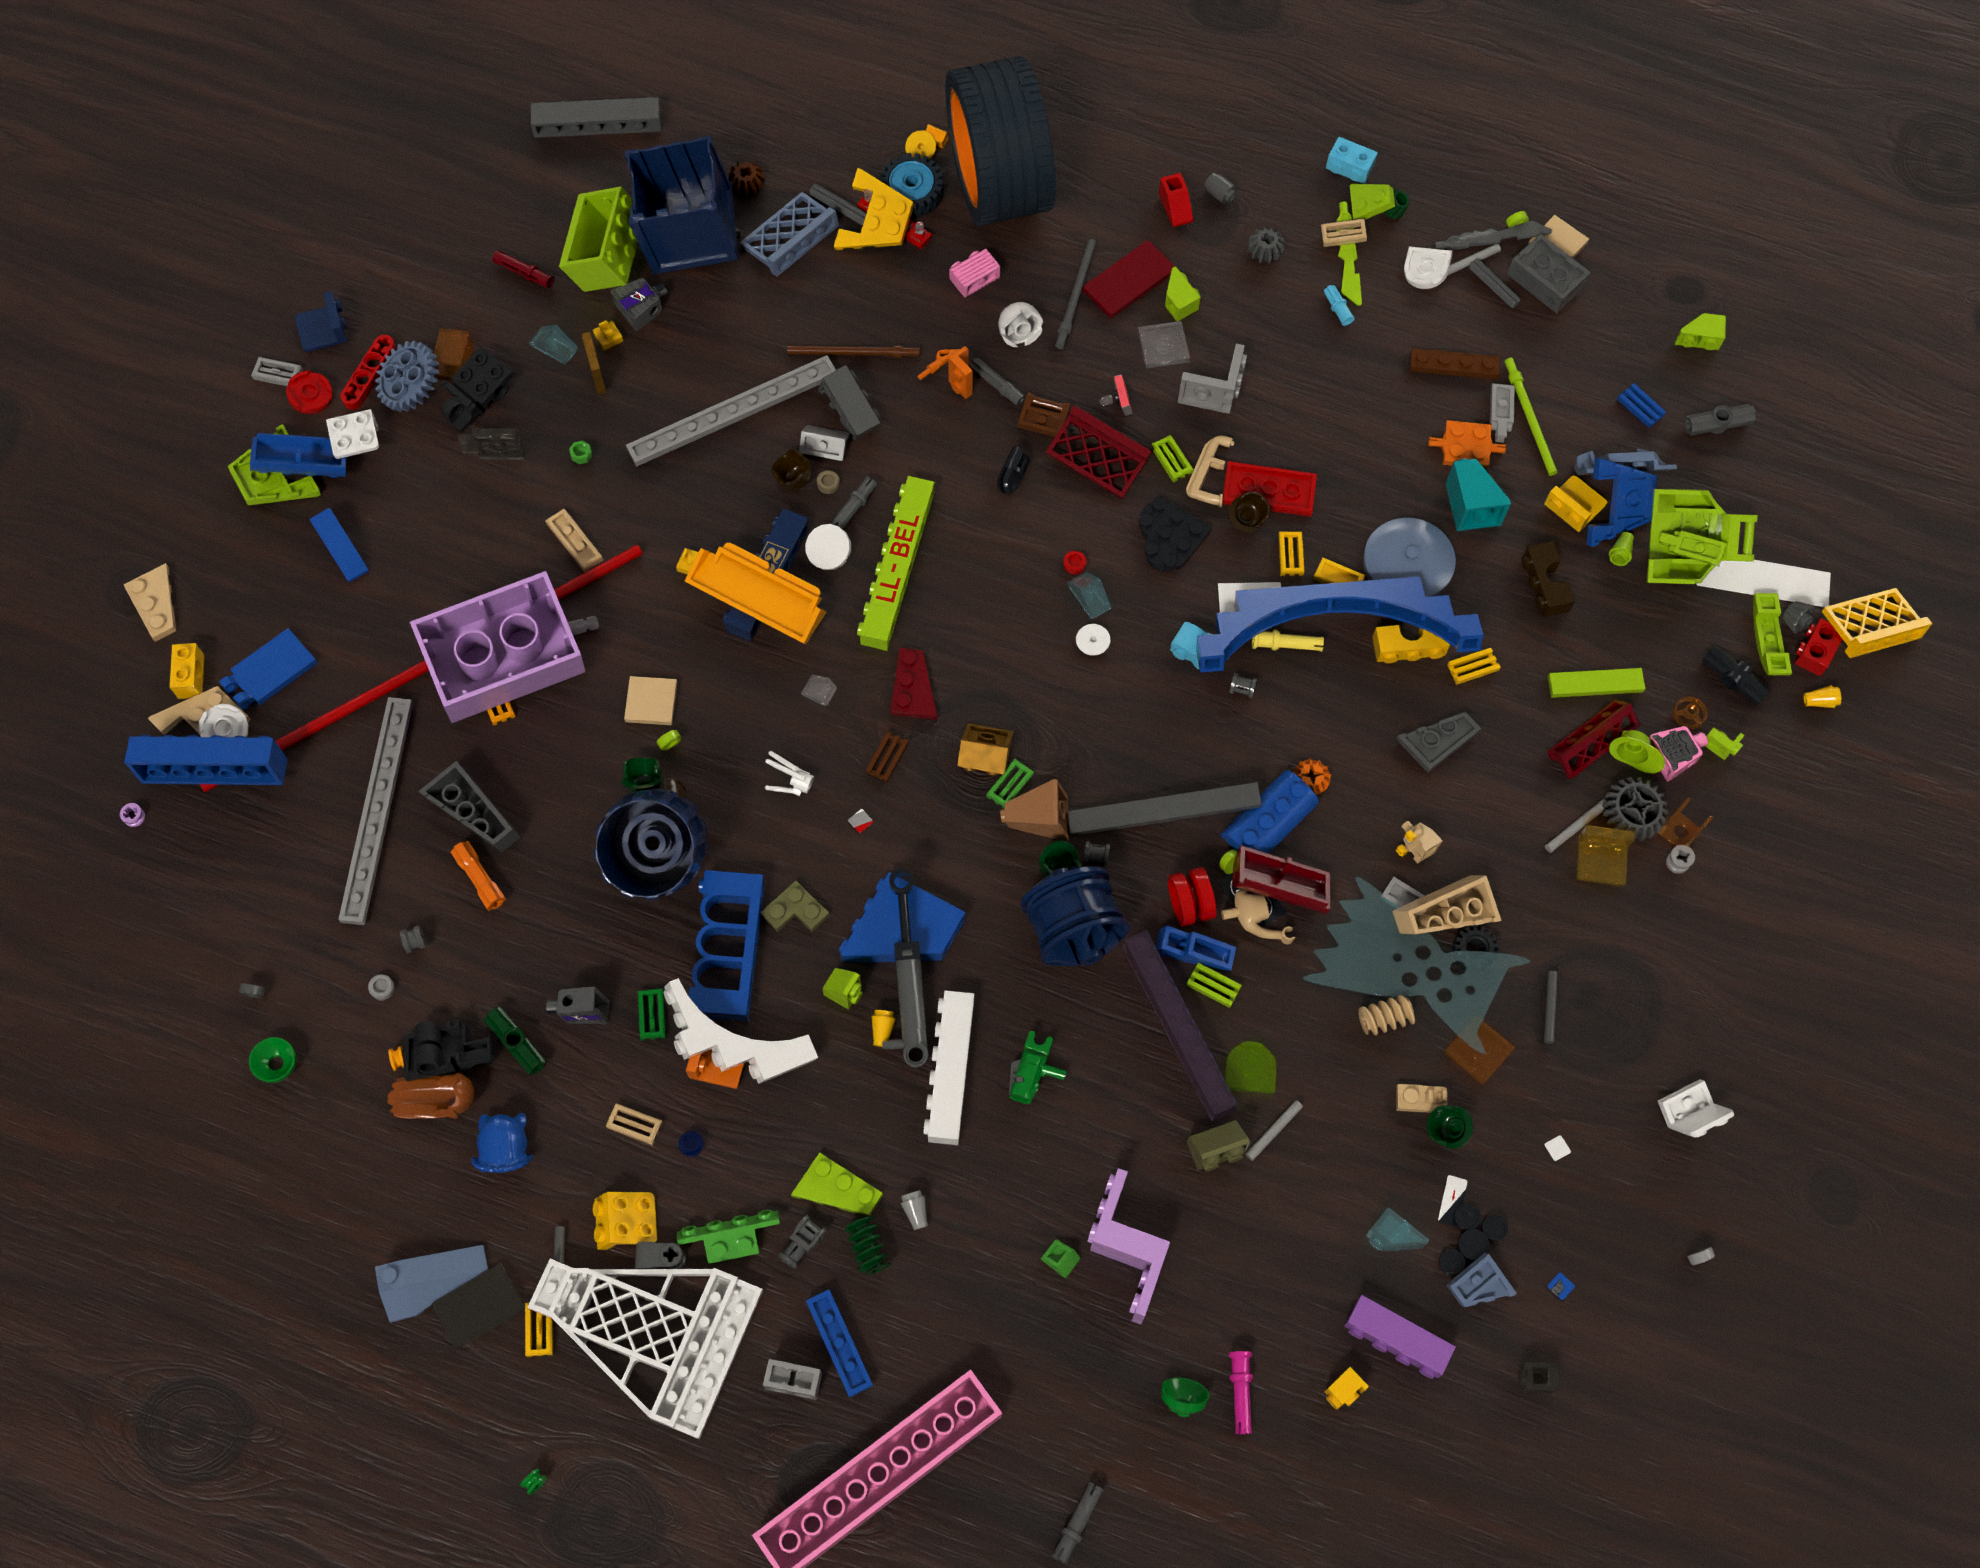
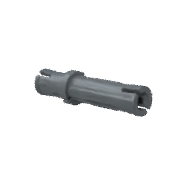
M866 476L857 490L851 492L850 499L830 524L838 526L843 530L860 506L866 504L867 497L877 487V483L873 479L869 482L871 478Z
M1091 1482L1088 1483L1067 1528H1063L1061 1531L1063 1535L1052 1554L1053 1558L1058 1561L1061 1560V1563L1066 1565L1076 1543H1080L1082 1539L1080 1535L1101 1494L1104 1492L1099 1486L1095 1487V1484Z

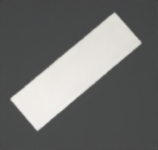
M1754 560V562L1722 561L1720 566H1716L1710 571L1703 582L1698 583L1697 586L1750 595L1755 593H1778L1779 600L1798 601L1814 606L1827 607L1829 606L1831 573Z

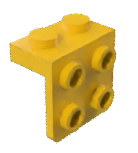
M1571 476L1560 488L1555 486L1550 491L1544 505L1576 531L1580 532L1606 506L1607 500L1580 478Z
M606 1192L595 1198L593 1215L596 1216L594 1239L597 1242V1250H607L617 1244L657 1241L655 1197L652 1193Z

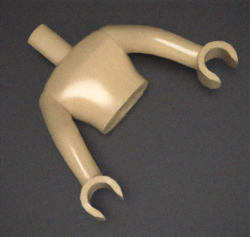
M1240 889L1235 893V908L1221 911L1223 920L1238 917L1243 928L1258 937L1280 939L1284 944H1291L1295 937L1288 938L1285 936V933L1293 930L1290 926L1280 931L1266 929L1258 925L1261 921L1269 918L1265 896Z

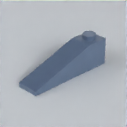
M484 1245L399 1260L375 1267L379 1293L390 1323L418 1316L429 1306L440 1302L448 1294L464 1287L489 1271Z

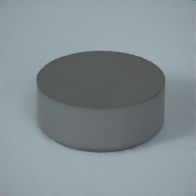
M241 983L239 994L253 998H262L266 988Z

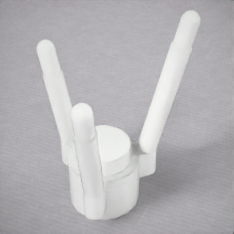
M769 751L768 754L785 766L770 759H766L765 762L791 775L790 785L794 787L766 785L765 789L793 793L798 796L802 792L807 794L813 783L814 776L776 753Z

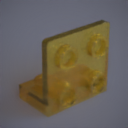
M1586 825L1579 835L1577 880L1624 886L1627 875L1628 848L1634 842L1635 832Z

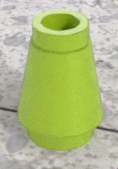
M1621 533L1609 551L1610 561L1613 564L1624 566L1631 561L1634 536L1631 533Z

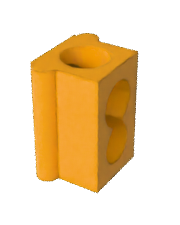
M927 125L925 131L934 137L936 146L943 149L949 140L948 132L932 125Z

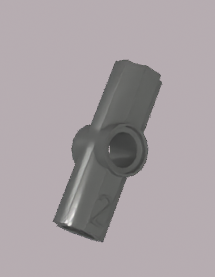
M1750 404L1730 408L1720 405L1714 411L1686 416L1684 428L1690 436L1708 432L1721 434L1729 428L1754 424L1756 421V411L1754 406Z

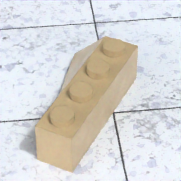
M1470 875L1392 911L1400 934H1421L1502 921L1486 875Z

